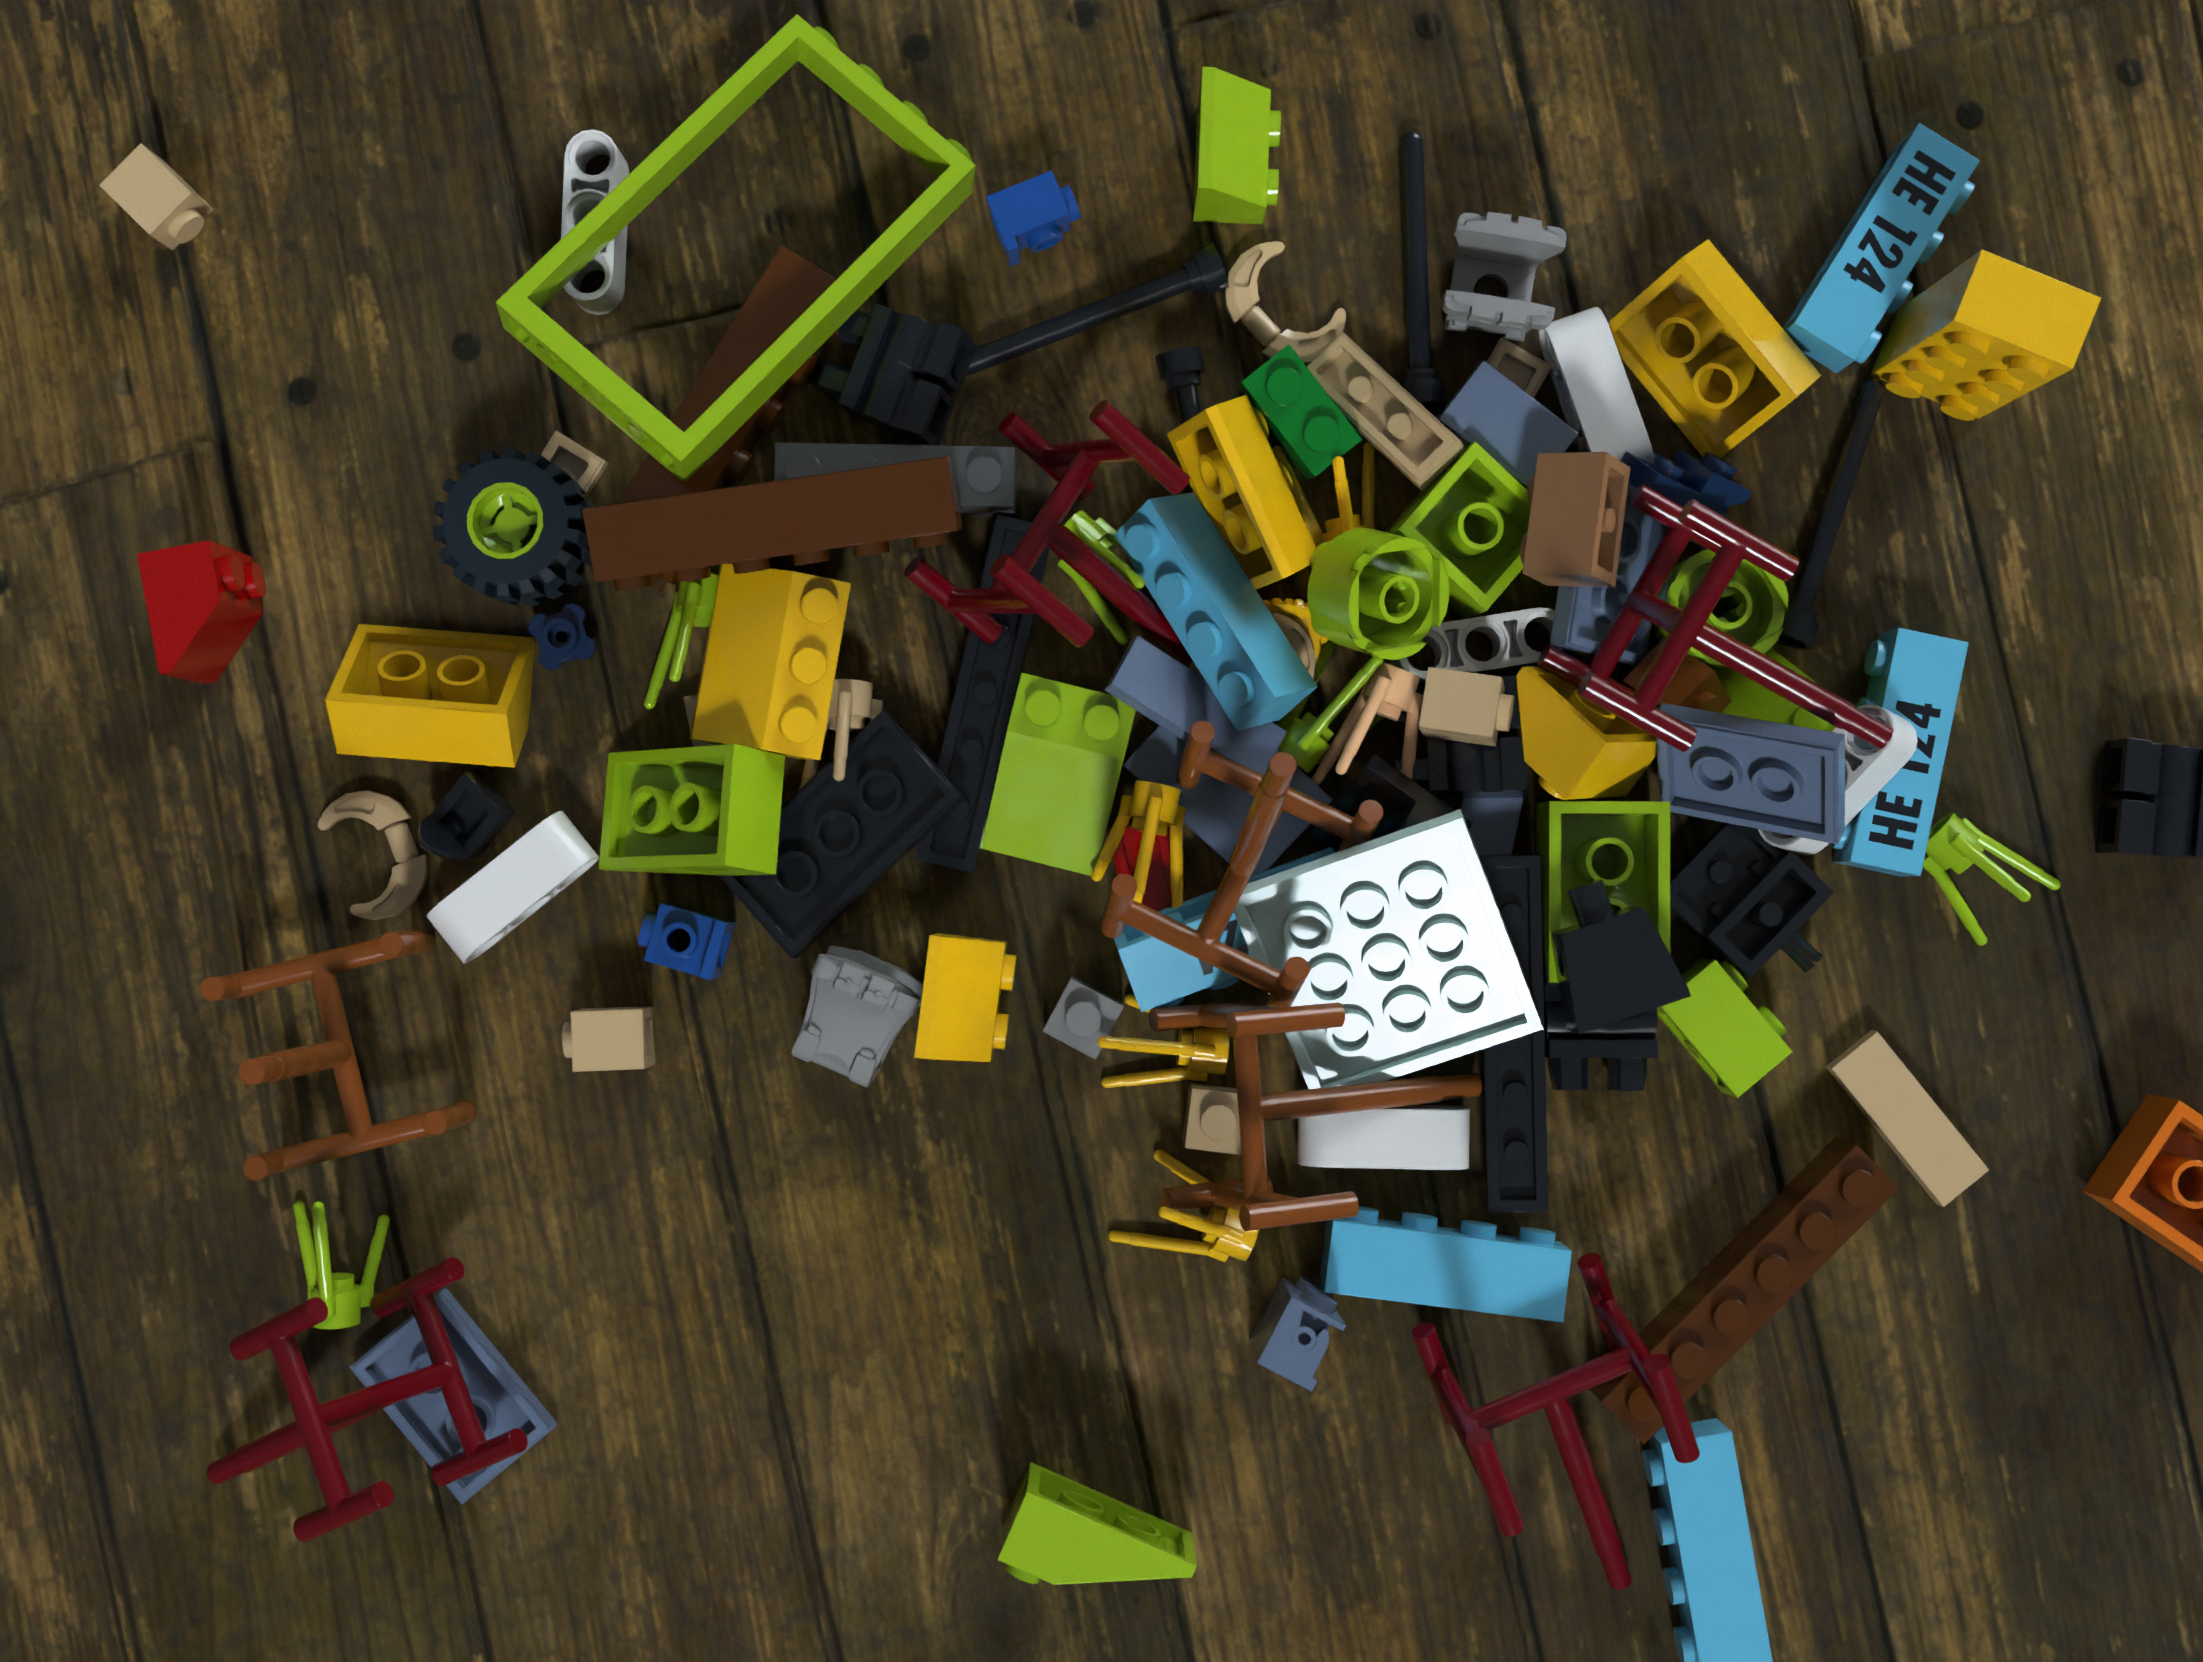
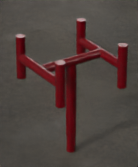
M1107 400L1098 403L1089 416V419L1110 437L1107 439L1050 444L1015 412L1008 414L1000 423L998 430L1058 482L1012 555L1009 557L1007 554H1004L993 563L990 575L996 580L990 588L958 589L919 556L907 565L904 576L987 644L994 642L1003 630V626L988 613L1038 614L1076 647H1082L1092 637L1094 628L1029 574L1046 546H1048L1050 550L1166 650L1189 667L1192 659L1161 609L1070 529L1061 524L1076 499L1082 501L1092 492L1094 483L1090 480V477L1099 464L1136 461L1172 495L1180 493L1187 486L1190 479L1189 475Z
M1641 484L1633 494L1630 506L1669 528L1591 661L1586 665L1550 644L1543 649L1537 661V666L1578 687V695L1682 752L1687 751L1693 744L1697 730L1656 708V705L1691 647L1878 749L1885 747L1893 734L1892 727L1856 708L1849 701L1706 622L1743 559L1784 582L1788 581L1796 572L1799 559L1694 499H1691L1683 507L1644 484ZM1691 539L1716 554L1682 610L1657 598V595ZM1645 619L1667 631L1668 635L1637 688L1633 691L1609 676L1642 620Z
M1588 1253L1581 1256L1577 1264L1608 1351L1603 1356L1472 1410L1450 1369L1434 1325L1430 1322L1419 1323L1412 1329L1411 1334L1446 1423L1452 1424L1484 1488L1501 1534L1506 1537L1520 1534L1524 1529V1522L1489 1431L1544 1408L1609 1586L1615 1590H1623L1630 1586L1632 1577L1587 1446L1568 1398L1633 1371L1661 1415L1675 1459L1680 1463H1691L1699 1457L1700 1451L1669 1358L1664 1354L1651 1355L1616 1302L1601 1256L1596 1253Z
M455 1257L448 1258L373 1296L370 1302L373 1313L378 1317H385L408 1305L411 1306L432 1365L322 1403L318 1401L295 1335L323 1322L327 1318L328 1308L322 1299L317 1297L311 1298L233 1338L229 1346L230 1352L239 1361H245L271 1348L296 1421L211 1462L207 1467L209 1480L214 1484H222L243 1473H249L300 1448L306 1447L326 1505L297 1518L293 1525V1531L296 1538L302 1542L313 1540L386 1508L394 1500V1491L390 1484L385 1481H379L351 1494L330 1434L363 1420L382 1408L437 1388H441L463 1451L434 1464L432 1467V1478L436 1484L445 1486L523 1452L527 1448L528 1440L524 1431L519 1428H514L486 1440L433 1296L434 1292L463 1278L465 1270L462 1262Z

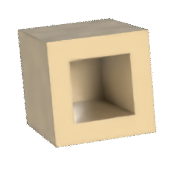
M142 143L99 185L150 236L172 251L179 244L192 240L203 228L204 219L214 210L164 160Z
M1428 667L1419 729L1424 737L1496 747L1498 731L1509 732L1514 695L1504 694L1505 686L1500 676Z
M654 1006L580 1009L571 1011V1022L564 1023L562 1047L565 1058H572V1072L646 1069L656 1065Z
M1189 1082L1182 1137L1184 1148L1241 1155L1237 1088Z

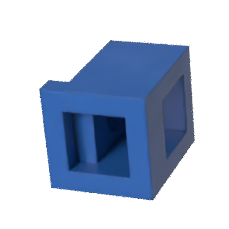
M1052 170L986 196L988 214L1010 267L1021 263L1020 250L1030 247L1031 252H1039L1055 246L1063 240L1062 234L1070 231V223L1081 219L1080 211L1070 186L1066 185L1059 188Z
M660 903L657 913L650 911L646 913L640 928L638 945L647 947L644 961L693 974L711 981L721 977L736 922L672 903ZM679 928L686 930L690 935V945L685 951H678L671 944V936Z

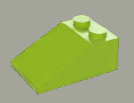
M1021 672L981 849L1091 876L1102 849L1136 710L1110 694Z
M737 744L608 753L599 869L606 871L729 876L776 875L785 756Z
M1546 801L1536 803V854L1541 855L1542 933L1547 982L1558 983L1551 933L1578 924L1567 890L1596 880H1603L1613 912L1630 906L1643 907L1670 954V801Z
M1032 1462L1028 1466L1002 1526L997 1558L998 1561L1006 1564L1005 1570L1019 1580L1038 1584L1039 1580L1042 1579L1053 1585L1192 1578L1197 1567L1192 1532Z

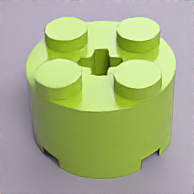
M1356 528L1346 531L1335 537L1331 542L1321 543L1312 554V571L1307 593L1312 627L1317 634L1326 637L1333 643L1378 658L1398 660L1412 656L1427 644L1422 640L1432 626L1440 627L1446 615L1449 602L1447 571L1441 560L1434 558L1426 548L1428 546L1419 540L1371 528Z
M1705 549L1676 565L1659 591L1657 598L1683 610L1716 553ZM1743 559L1719 601L1722 600L1725 603L1727 610L1720 615V618H1716L1711 613L1706 622L1760 653L1765 654L1778 641L1783 630L1785 609H1788V592L1783 580ZM1653 624L1654 631L1660 642L1663 638L1667 637L1668 632ZM1693 647L1687 653L1714 671L1730 669Z

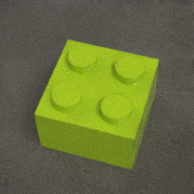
M1473 442L1465 447V450L1416 496L1386 532L1419 540L1428 546L1426 548L1434 558L1441 560L1447 571L1449 580L1448 606L1462 619H1467L1487 611L1523 569L1520 559V543L1523 535L1528 532L1531 509L1528 491L1477 442Z

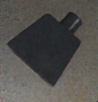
M1602 879L1567 890L1578 924L1551 933L1563 1018L1567 1030L1581 1034L1691 996L1683 977L1643 907L1630 906L1613 912Z

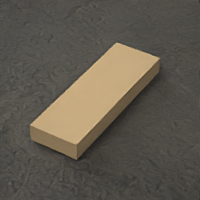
M1344 332L1335 338L1307 366L1349 423L1420 491H1423L1465 450L1462 442Z
M1870 1030L1826 1066L1827 1070L1936 1205L1945 1207L1989 1171L1987 1166L1878 1031Z

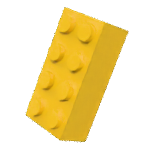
M1980 250L1896 311L1871 376L1886 381V388L1899 396L1913 399L1923 396L1940 403V410L1951 417L1971 421L1975 418L1980 419L2074 368L2101 297L1985 250Z

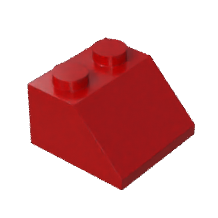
M210 540L137 554L159 674L201 684L217 682L263 615L260 597H264L266 594V584L259 564L253 562L252 556Z

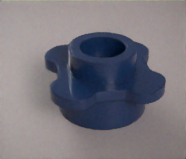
M567 604L561 612L549 616L539 613L530 620L529 632L537 637L541 649L538 660L544 668L557 670L562 666L563 662H573L578 659L588 660L594 655L596 643L590 638L589 630L584 624L586 612L582 607L576 604ZM564 631L567 633L568 637L565 642L558 641L557 635L559 632Z

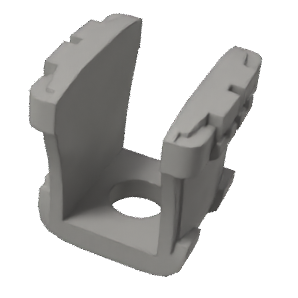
M1487 212L1486 216H1480V214L1463 213L1460 215L1455 224L1453 234L1458 244L1450 289L1445 291L1442 300V310L1446 313L1444 329L1466 332L1467 329L1487 333L1503 334V339L1522 342L1525 340L1526 333L1531 329H1546L1554 318L1555 308L1531 302L1535 271L1543 261L1563 252L1567 240L1566 232L1559 227L1542 226L1541 220L1518 216L1517 220L1513 222L1511 221L1512 214ZM1483 278H1495L1504 285L1506 298L1474 293V286Z
M830 946L826 954H818L812 968L810 999L804 1021L791 1054L805 1062L812 1061L848 1077L852 1082L868 1088L879 1073L899 1031L907 1020L914 1015L915 1010L921 1007L923 982L909 974L907 970L882 961L880 958L861 950Z

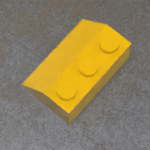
M1709 239L1679 259L1608 322L1620 358L1702 457L1708 451L1721 458L1822 376Z
M1247 394L1209 407L1167 433L1183 471L1190 477L1189 484L1193 493L1255 589L1282 580L1311 565L1312 554L1318 545L1315 528L1306 516L1301 515L1292 495L1293 482L1290 473L1283 463L1276 460L1267 440L1269 431L1266 420L1256 407H1252Z
M733 564L720 565L689 739L721 745L737 744L803 760H820L851 583L772 568L735 574Z
M358 624L325 699L337 754L515 768L529 726L535 654L534 637Z

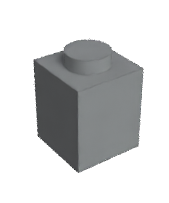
M1071 976L1043 1032L1096 1060L1102 1049L1098 1046L1097 1040L1100 1036H1109L1124 1008V1004Z

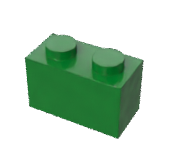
M1290 344L1285 346L1235 387L1242 396L1247 394L1252 407H1256L1262 413L1269 432L1306 480L1319 475L1332 464L1334 457L1344 455L1362 440Z

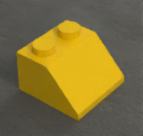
M1523 666L1516 675L1524 761L1540 775L1538 779L1539 784L1549 794L1561 800L1627 796L1657 755V738L1578 695V687L1538 666Z
M942 933L929 935L914 1058L991 1062L994 1048L1005 1050L1009 1014L999 1013L1001 989L1012 991L1017 955L1006 954L1007 941Z

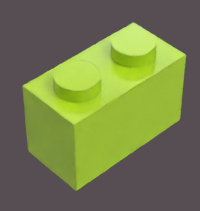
M1698 959L1681 974L1691 996L1657 1008V1016L1722 1093L1739 1098L1793 1052L1781 1038L1787 1033L1785 1027L1766 1007L1761 1006L1758 1010L1743 993L1748 988L1747 982L1725 960L1719 964L1715 959Z

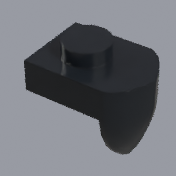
M478 770L464 772L435 810L420 823L418 828L419 845L434 855L450 860H465L479 857L514 816L516 811Z

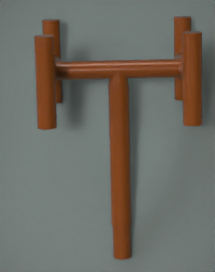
M1197 721L1191 727L1176 775V781L1179 786L1184 789L1195 788L1203 772L1254 797L1231 854L1230 864L1197 930L1134 901L1137 883L1128 874H1119L1113 879L1100 928L1105 936L1117 938L1122 935L1127 924L1270 993L1266 1006L1290 1007L1309 975V963L1302 957L1294 956L1286 961L1282 971L1220 942L1221 936L1253 871L1258 865L1263 850L1282 811L1342 838L1343 841L1337 851L1339 852L1370 841L1383 816V808L1377 801L1366 800L1361 803L1355 817H1352L1290 787L1297 763L1289 753L1279 752L1274 754L1263 775L1210 750L1215 736V729L1207 721Z
M428 930L387 932L380 938L232 975L208 977L202 981L200 993L208 1001L256 996L263 991L307 980L312 981L326 1042L266 1053L260 1057L246 1059L239 1066L238 1074L241 1081L245 1084L256 1085L333 1068L348 1129L346 1132L298 1144H289L249 1157L243 1166V1171L247 1178L257 1181L281 1172L429 1135H440L469 1124L476 1119L477 1108L475 1104L464 1100L449 1106L372 1125L336 973L406 955L428 953L435 947L436 943L432 932Z
M1257 999L1152 1008L1149 1012V1024L1153 1032L1201 1027L1226 1028L1228 1035L1233 1038L1243 1178L1163 1188L1161 1193L1162 1205L1175 1210L1221 1206L1239 1210L1240 1224L1245 1231L1355 1217L1359 1211L1357 1196L1352 1191L1303 1198L1273 1193V1183L1267 1175L1264 1121L1313 1117L1476 1097L1482 1091L1481 1079L1477 1073L1440 1077L1435 1075L1262 1095L1258 1035L1342 1027L1345 1022V1011L1340 1002L1276 1007L1260 1006Z

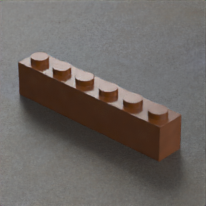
M781 245L670 421L685 432L837 279ZM813 354L685 484L649 454L618 503L729 487L730 483L740 484L754 462L755 455L750 453L762 433L769 436L777 428L786 411V405L782 401L794 383L801 386L808 379L816 365L818 356ZM673 571L650 575L651 586L661 592L668 582L672 585L677 583L675 582Z
M952 455L582 509L595 582L614 580L616 591L651 586V574L672 571L675 582L711 577L710 566L733 563L735 574L771 569L769 558L792 554L794 565L824 562L830 560L829 549L848 546L853 547L854 557L890 552V540L911 537L913 538L914 548L944 545L950 543L949 532L958 531L963 528Z
M1834 1138L1638 1334L1651 1355L1664 1354L1669 1358L1684 1404L1899 1189L1858 1145ZM1633 1371L1589 1389L1643 1444L1664 1425L1660 1413Z

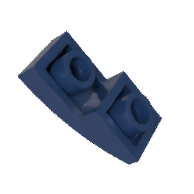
M1681 450L1677 452L1673 461L1656 453H1653L1650 460L1646 461L1627 451L1620 460L1630 467L1629 483L1632 486L1638 488L1641 484H1644L1681 506H1685L1691 499L1708 508L1731 506L1746 502L1752 494L1751 490L1733 479L1738 470L1735 466L1708 451L1702 460Z

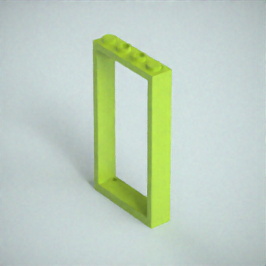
M796 14L496 301L503 328L685 484L972 194L976 164L973 163L970 154L959 142L953 139L946 140L929 126L924 114L914 104L908 101L901 102L885 89L879 76L865 64L857 65L840 51L837 42L826 30L818 26L813 28ZM799 61L936 176L937 179L683 432L551 319L541 308Z

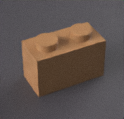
M1607 452L1538 453L1536 470L1528 482L1527 491L1531 509L1528 532L1523 535L1520 543V559L1523 564L1522 573L1546 586L1615 588L1630 467Z

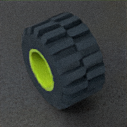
M504 447L503 457L490 449L479 453L481 464L477 466L468 460L457 467L463 476L457 482L447 478L441 488L449 493L446 503L436 501L433 512L443 519L442 525L433 526V534L435 540L446 545V547L438 552L445 564L455 568L452 574L461 582L471 586L472 589L504 604L518 606V602H522L529 607L542 605L543 596L555 601L565 596L561 586L566 582L576 587L584 578L577 572L580 565L584 563L590 567L592 566L590 551L587 550L588 540L582 509L594 507L593 504L584 498L583 494L586 492L578 482L556 464L530 450L526 455L518 448Z

